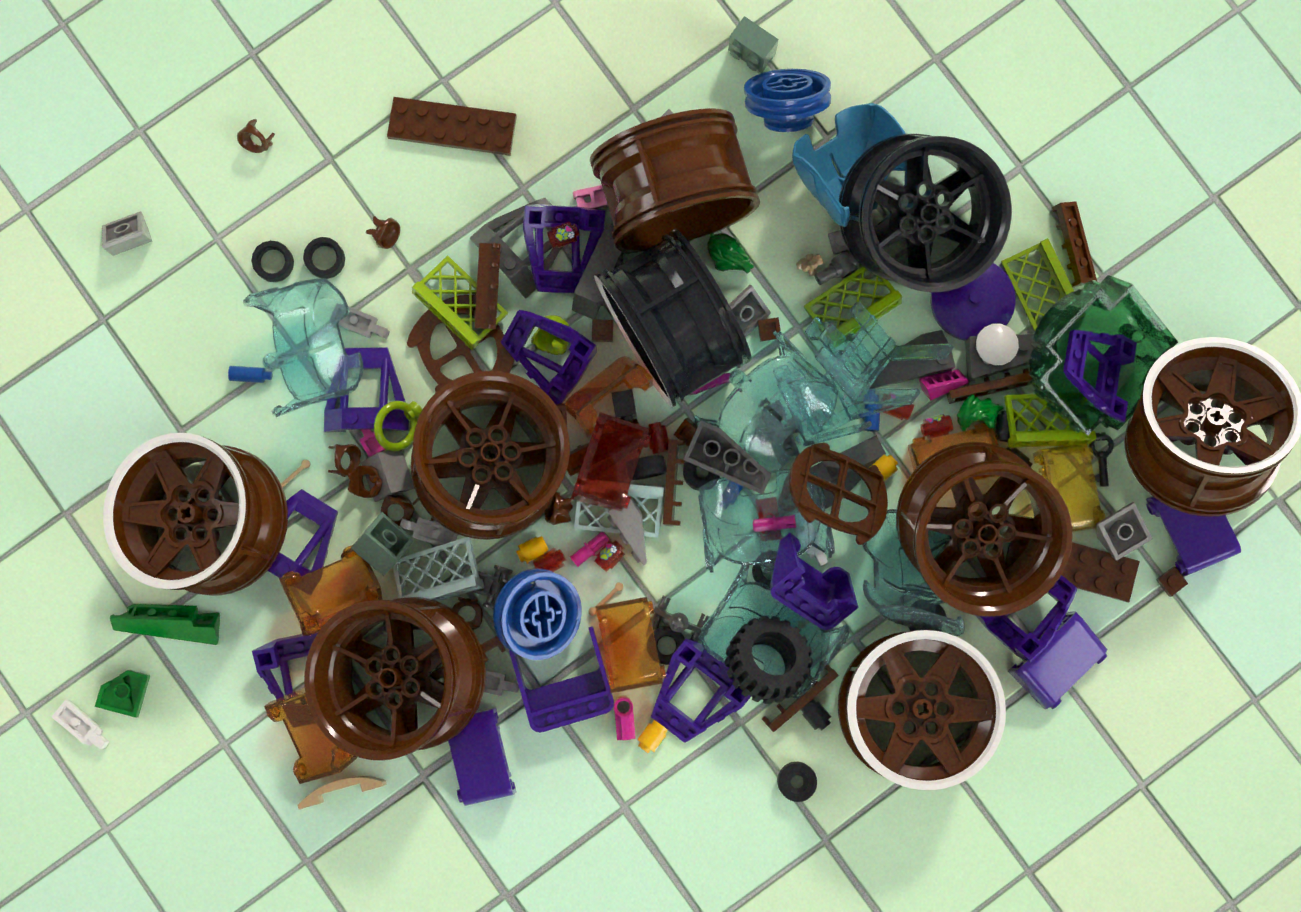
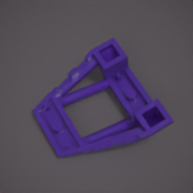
M543 204L526 205L524 207V239L538 292H575L598 240L604 231L605 210ZM565 226H569L574 232V237L571 239L572 271L544 270L543 229L545 227L565 228ZM533 228H535V241H534ZM579 229L590 231L581 264Z
M523 310L517 311L501 341L516 362L519 361L528 371L526 373L530 379L533 378L540 386L539 388L555 404L563 403L581 380L597 353V346L571 327ZM535 327L571 344L568 349L571 352L563 366L524 347ZM527 358L558 374L549 382Z
M1071 330L1069 332L1063 369L1067 379L1097 409L1120 422H1125L1128 402L1116 396L1121 365L1134 363L1137 343L1120 334L1109 335V333L1098 334L1091 331ZM1090 341L1111 346L1103 355ZM1087 352L1099 362L1095 388L1083 378Z
M387 347L345 348L324 410V432L374 429L375 418L379 410L388 403L389 376L395 401L406 402ZM381 369L379 407L348 408L350 370ZM340 386H341L340 408L335 409L336 402H337V398H338V394H339V390H340ZM392 410L386 415L382 429L387 431H409V419L406 418L403 410Z
M301 489L287 500L288 518L295 510L320 525V527L295 561L279 552L268 571L286 583L311 595L323 574V567L327 558L328 547L338 511ZM322 539L312 570L303 566V564Z
M1062 575L1060 576L1055 585L1048 591V594L1057 603L1032 633L1026 634L1008 618L1010 614L1002 616H975L992 635L1016 656L1032 662L1053 639L1075 597L1077 587Z
M319 631L279 638L252 650L257 673L264 679L269 691L275 696L280 704V708L293 727L316 722L307 701L295 703L288 660L307 657ZM279 665L285 696L270 670L278 668Z
M685 639L672 655L651 718L686 743L707 730L708 727L717 722L719 723L726 716L740 710L751 696L745 697L741 694L742 690L739 687L737 689L732 684L734 679L729 678L727 674L730 668L725 666V660L704 644ZM680 663L685 665V668L670 686ZM696 667L719 684L720 687L697 718L692 720L670 703V700ZM723 696L730 700L728 704L707 719Z

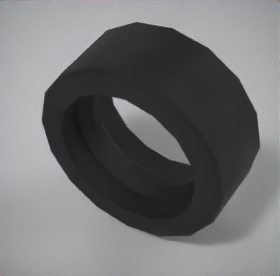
M319 237L308 243L304 250L303 260L305 266L313 275L318 278L329 279L342 271L345 265V254L335 240L328 237ZM322 246L332 248L337 256L334 266L327 270L318 269L312 261L313 253Z
M278 241L262 242L252 253L251 262L253 269L262 279L268 282L276 283L283 281L293 270L294 259L292 253L284 244ZM269 250H278L284 255L285 264L277 273H267L261 267V258Z

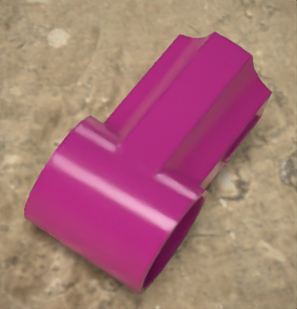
M620 696L614 702L617 740L636 739L633 703L627 696ZM619 702H628L630 705L629 709L626 712L619 711L617 708Z

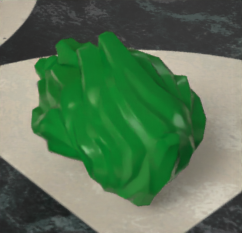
M725 233L710 234L707 249L710 257L715 262V269L723 272L743 270L748 274L750 269L754 268V265L750 263L749 255L746 254L737 239Z
M972 394L962 404L957 414V422L962 431H966L973 422L977 421L985 422L988 428L992 429L995 427L998 412L1003 410L1004 407L992 403L991 398L980 400Z

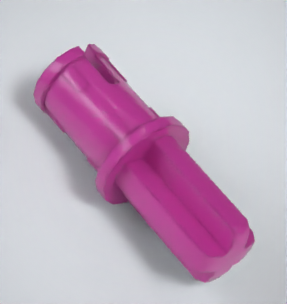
M773 515V518L754 519L753 530L754 532L771 530L777 532V530L795 529V515L781 517Z
M600 532L587 544L585 542L584 546L570 556V558L579 567L592 555L595 556L594 553L610 540L604 532Z

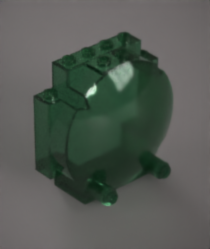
M1107 275L1101 283L1091 280L1084 285V290L1079 289L1064 296L1045 313L1035 330L1031 342L1033 350L1029 356V375L1032 377L1030 383L1035 388L1033 392L1040 399H1044L1047 402L1045 406L1054 414L1057 412L1062 418L1068 419L1070 421L1069 427L1076 433L1082 432L1089 435L1100 423L1105 428L1111 427L1118 431L1133 415L1151 367L1161 355L1173 348L1178 341L1133 284ZM1071 330L1091 331L1098 334L1109 333V335L1120 334L1137 343L1134 363L1121 365L1116 396L1128 402L1125 422H1120L1097 409L1067 379L1063 369L1069 332ZM1090 341L1103 355L1111 346ZM1087 352L1083 378L1095 388L1099 362Z

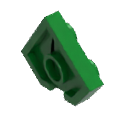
M127 670L113 680L100 686L95 707L135 718L139 717L150 675Z

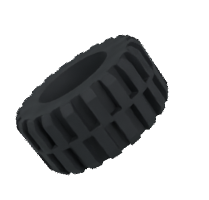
M760 616L759 619L753 618L739 629L727 647L725 666L730 668L727 671L728 677L734 679L732 684L736 689L739 687L742 690V695L745 697L748 695L752 696V700L755 702L763 700L764 704H771L773 701L779 703L785 698H790L805 683V680L811 673L810 668L812 667L813 659L809 657L812 654L810 646L807 647L806 645L808 640L805 636L800 635L799 632L801 630L797 626L793 628L790 625L791 622L786 619L780 621V617L772 616L771 619L768 616ZM762 644L774 648L783 658L785 673L783 675H771L761 670L754 661L752 647Z

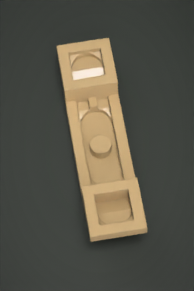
M369 776L343 778L328 783L310 793L298 804V809L323 803L322 794L359 783L362 792L386 785V780Z

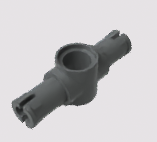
M845 251L834 257L829 267L816 273L814 276L817 283L822 285L835 277H841L842 279L848 277L858 270L857 267L860 266V263L851 253Z

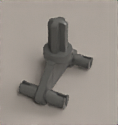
M663 595L658 607L655 606L653 612L655 614L650 625L653 626L655 621H657L654 627L658 628L662 617L669 620V626L673 631L692 630L694 632L690 640L694 641L696 639L695 642H699L701 635H704L706 632L704 628L710 616L707 615L703 621L705 614L702 613L697 625L688 622L687 616L683 613L671 614L665 611L671 598L668 597L664 603L667 596Z

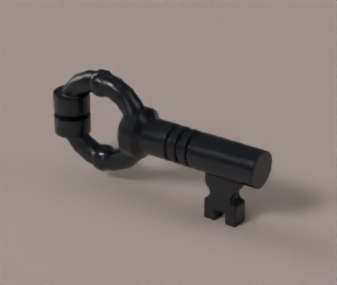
M1098 432L1096 433L1097 439L1091 442L1088 447L1091 453L1098 458L1099 474H1088V477H1091L1089 483L1097 481L1100 482V487H1108L1107 457L1114 449V442L1106 432H1101V434ZM1100 439L1102 441L1107 440L1108 449L1098 452L1095 449V441H1100Z

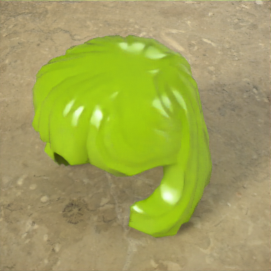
M557 315L545 316V318L569 326L568 322ZM540 328L531 338V343L535 345V348L543 352L546 351L552 355H562L567 350L568 342Z

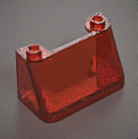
M600 412L571 499L617 511H622L623 508L627 509L631 496H628V490L643 447H648L651 436L647 435L649 428Z

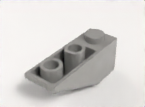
M631 496L611 508L608 511L610 515L607 518L613 527L618 526L622 532L619 536L624 544H630L634 550L631 554L636 562H642L645 565L647 563L642 513Z

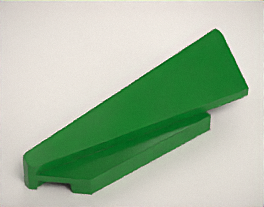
M132 604L127 607V612L121 615L113 614L110 616L114 631L217 645L219 641L220 613L198 614L197 606Z

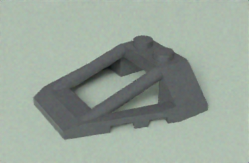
M546 198L527 204L552 205ZM522 206L484 224L470 237V240L478 248L479 243L501 244L499 269L526 299L537 289L533 274L528 269V266H530L529 257L521 260L502 240V238L523 223L525 206ZM508 223V224L505 225L502 229H500L498 232L495 233V232L493 231V230H495V229L501 227L502 225ZM545 227L552 235V238L543 244L544 254L550 249L552 250L544 260V270L551 269L559 251L567 241H559L555 237L558 233L557 229L560 227Z

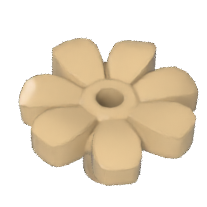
M807 254L806 258H801L796 263L797 269H802L803 272L808 271L809 276H814L817 273L816 268L818 265L823 264V259L819 254L815 256Z

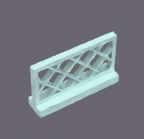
M580 477L578 480L574 529L621 534L620 529L613 528L612 525L610 527H603L599 519L626 497L632 496L639 503L637 507L641 505L648 514L643 519V522L650 517L656 524L655 532H646L644 530V536L658 538L664 486ZM582 491L591 492L596 500L586 506L582 501ZM596 493H603V494H602L600 497H598V495H597ZM606 494H612L617 500L609 509L601 500ZM617 495H623L624 497L619 499ZM638 497L645 498V499L642 500V501H640V500L638 499ZM649 498L658 499V506L652 513L643 505ZM599 501L606 511L596 518L589 508ZM581 504H582L585 509H583V510L580 512ZM587 510L594 521L589 525L579 524L580 515ZM657 512L655 520V518L652 515ZM596 522L599 526H591V525H593V524Z
M470 537L401 557L393 566L399 598L421 597L439 602L484 588L483 580L479 578ZM466 544L467 552L463 558L455 554L460 545ZM443 550L450 553L444 564L436 560L440 551ZM426 556L430 561L426 568L422 569L417 564L421 557ZM453 556L461 560L456 571L448 567ZM407 562L411 566L404 576L400 573L399 564ZM434 562L442 566L436 577L428 573ZM465 563L471 566L472 575L467 577L460 574ZM415 568L423 572L417 583L409 579ZM446 569L454 574L450 582L447 583L440 580ZM428 575L434 579V582L430 588L425 589L421 584ZM408 581L415 585L411 594L405 595L403 588Z

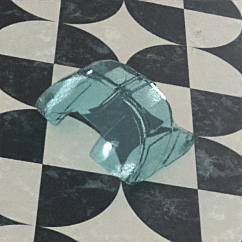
M326 278L295 282L282 288L276 287L252 293L243 300L244 306L255 307L273 315L272 329L276 352L266 354L263 357V365L271 370L281 369L285 384L294 397L285 407L281 405L276 406L272 411L273 416L278 418L310 404L346 396L356 390L363 375L362 356L360 352L350 356L346 354L339 329V321L349 314V308L343 294ZM327 344L330 346L315 353L309 354L308 352Z
M781 331L773 333L778 341L779 356L764 361L748 375L739 369L731 373L729 380L735 388L722 405L718 420L694 416V423L697 425L702 420L722 429L770 474L780 470L791 460V456L782 447L783 442L804 420L809 419L818 427H823L832 416L838 398V390L834 387V384L815 366L809 363L801 351ZM766 403L783 418L781 421L764 407Z
M790 469L778 470L776 472V490L763 493V495L743 496L739 493L737 483L723 477L712 480L699 488L698 499L704 527L706 570H710V573H713L714 566L721 558L735 564L760 565L763 572L772 573L779 542L789 532L800 540L801 548L797 552L798 556L813 546L824 552L828 558H832V554L835 553L832 529L816 519L812 523H808L802 517L791 496L789 487ZM810 472L812 475L818 477V474H817V473H815V472ZM808 482L807 490L811 499L825 512L823 488ZM758 512H762L763 518H773V515L775 517L795 515L796 528L777 530V532L775 530L765 531L764 533L754 532L753 520L759 519Z
M897 509L887 510L881 529L874 537L863 544V549L874 562V587L867 580H864L863 591L867 601L885 619L896 624L960 636L965 630L962 617L959 616L957 619H951L935 614L936 604L945 602L931 590L921 573L905 555L896 529ZM928 530L931 553L946 544L950 536Z
M742 564L723 599L702 626L699 639L711 656L724 663L727 658L725 653L730 645L729 642L749 620L753 618L759 619L760 616H768L769 619L772 616L780 617V621L786 619L791 622L790 625L793 628L797 626L801 630L799 632L800 635L807 638L808 642L806 645L807 647L810 646L812 654L809 656L813 659V664L810 668L811 673L805 680V683L791 696L792 698L799 699L813 686L825 666L831 663L846 643L850 633L849 626L844 625L829 630L820 629L773 598L769 584L747 582L749 564ZM762 644L752 647L753 658L764 665V672L771 675H783L785 673L783 658L774 648Z

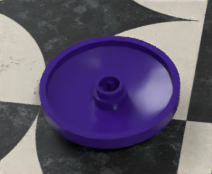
M994 263L969 284L950 291L931 292L930 296L932 313L939 326L952 337L966 341L969 336H977L988 325H1007L1012 318L1016 303L1015 290L1010 278Z

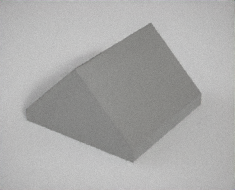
M141 211L102 225V247L113 256L152 242Z
M749 285L729 304L745 338L758 326V320H764L771 314L752 285Z
M402 450L379 452L361 462L362 466H373L376 468L382 480L380 493L373 497L374 502L383 500L387 496H395L414 489ZM365 474L371 490L375 483L370 482L369 476L371 475Z
M1134 502L1096 523L1098 540L1116 561L1153 539Z

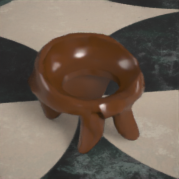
M253 119L237 133V141L250 152L262 153L273 145L271 140L275 133H272L265 139L263 134L255 127L257 119ZM252 134L260 139L261 146L251 140L250 136Z
M374 216L373 223L377 228L366 230V234L372 235L379 248L389 249L399 238L400 225L393 218L379 220Z
M336 444L335 446L328 447L329 449H335V467L337 469L328 470L329 473L346 477L359 466L361 451L358 446L354 444ZM345 452L350 457V464L347 469H344L341 465V458Z
M357 466L348 474L350 480L348 491L363 498L376 497L380 493L382 480L379 477L378 471L373 466ZM365 474L371 475L369 476L370 482L375 483L370 491L366 490L363 484V476Z
M556 492L548 508L545 510L546 522L552 525L570 522L569 513L573 508L571 504L572 498L564 499L560 496V492Z
M395 495L387 496L384 499L381 512L389 517L388 508L390 505L398 504L404 509V516L402 518L411 520L414 507L407 497ZM402 519L392 521L398 526H400Z
M458 597L460 602L454 604L452 609L459 613V610L464 606L472 607L476 615L472 621H467L473 631L480 627L483 619L482 608L477 603L478 599L471 600L470 598Z

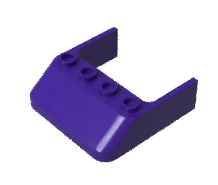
M593 626L588 627L599 668L587 674L531 690L525 686L517 654L509 651L530 727L535 732L541 733L606 714L613 709L614 699Z

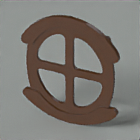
M469 294L457 296V304H469ZM472 294V304H476V294ZM454 297L445 299L443 302L445 304H454ZM457 308V314L469 315V308ZM472 308V316H474V317H475V308ZM428 309L414 325L409 334L407 346L409 348L418 347L426 369L438 384L435 387V392H437L444 385L452 381L441 373L440 368L460 355L464 356L474 373L480 372L481 369L470 352L471 349L447 326L446 328L456 342L457 347L437 360L432 358L430 351L431 336L435 327L443 322ZM497 324L496 329H492L479 343L489 337H493L497 345V358L491 371L510 373L515 360L502 345L501 341L504 334Z
M824 442L807 447L796 457L790 469L789 487L796 508L808 523H812L816 519L830 528L856 535V543L858 545H863L877 534L886 518L888 498L884 477L876 465H872L868 469L856 460L830 450L829 444ZM823 461L836 462L839 465L836 485L810 473L811 466ZM848 469L853 470L865 482L869 489L871 500L845 489L844 485ZM808 482L833 494L834 498L830 514L823 512L811 499L807 490ZM842 498L867 508V517L857 522H845L839 519Z

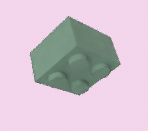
M744 16L730 35L728 51H730L731 56L735 59H742L746 62L751 70H758L762 73L775 56L779 39Z
M381 512L361 534L351 549L384 576L399 561L414 539Z

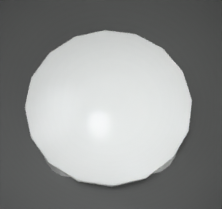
M991 324L984 327L977 335L976 350L984 363L1004 365L1016 356L1019 348L1018 338L1009 326Z

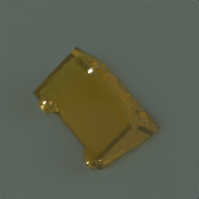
M1087 444L1041 449L1034 452V463H1039L1042 466L1038 469L1039 473H1042V476L1056 488L1065 501L1071 517L1072 533L1096 529V523L1106 517L1100 507L1091 462L1093 460L1092 448H1088Z

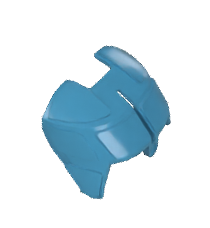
M875 103L851 106L835 115L836 137L818 149H813L808 134L803 135L794 144L792 160L800 179L817 201L827 210L830 217L843 227L848 225L850 211L849 207L841 205L839 195L845 177L852 165L867 149L876 143L892 136L906 134L897 120L885 108ZM832 159H833V161H834V164H835V166H836V168H837L839 174H840L842 177H840V176L838 175V173H837V171H836V169H835V167H834V165H833V163H832V161H831ZM905 161L891 171H905ZM890 173L884 178L885 181L888 179ZM873 203V210L878 207V203Z

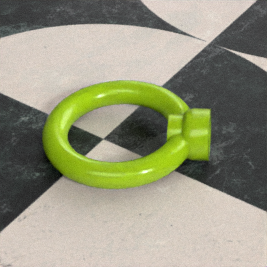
M392 401L379 410L374 422V434L376 440L383 448L389 451H400L407 448L413 442L415 427L422 412L420 405L414 401L410 404L403 401ZM395 409L403 410L406 418L410 420L408 435L398 443L388 441L382 430L386 415Z

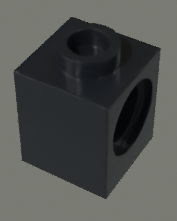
M632 389L612 392L616 420H620L621 423L633 421V417H637Z

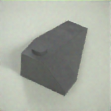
M939 330L921 334L867 367L865 373L869 389H875L952 371L956 366L951 347L943 331Z
M702 420L700 421L683 460L763 495L771 474L722 429Z
M876 435L841 452V454L856 460L869 469L883 454L886 455V452ZM823 461L811 467L810 473L836 485L839 465L836 462ZM851 469L847 470L844 485L848 491H851L861 480V477ZM809 482L807 483L813 498L822 511L832 506L834 496L831 492Z

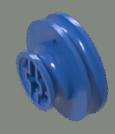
M779 69L764 72L750 78L745 83L744 93L747 96L745 98V108L751 114L764 118V125L769 130L776 132L804 130L813 124V115L824 111L830 106L831 94L829 91L831 89V81L826 75L807 69Z
M535 568L525 570L512 577L501 589L496 599L493 611V623L496 634L507 649L521 657L530 660L551 658L562 652L574 639L581 622V600L574 585L565 577L546 569Z

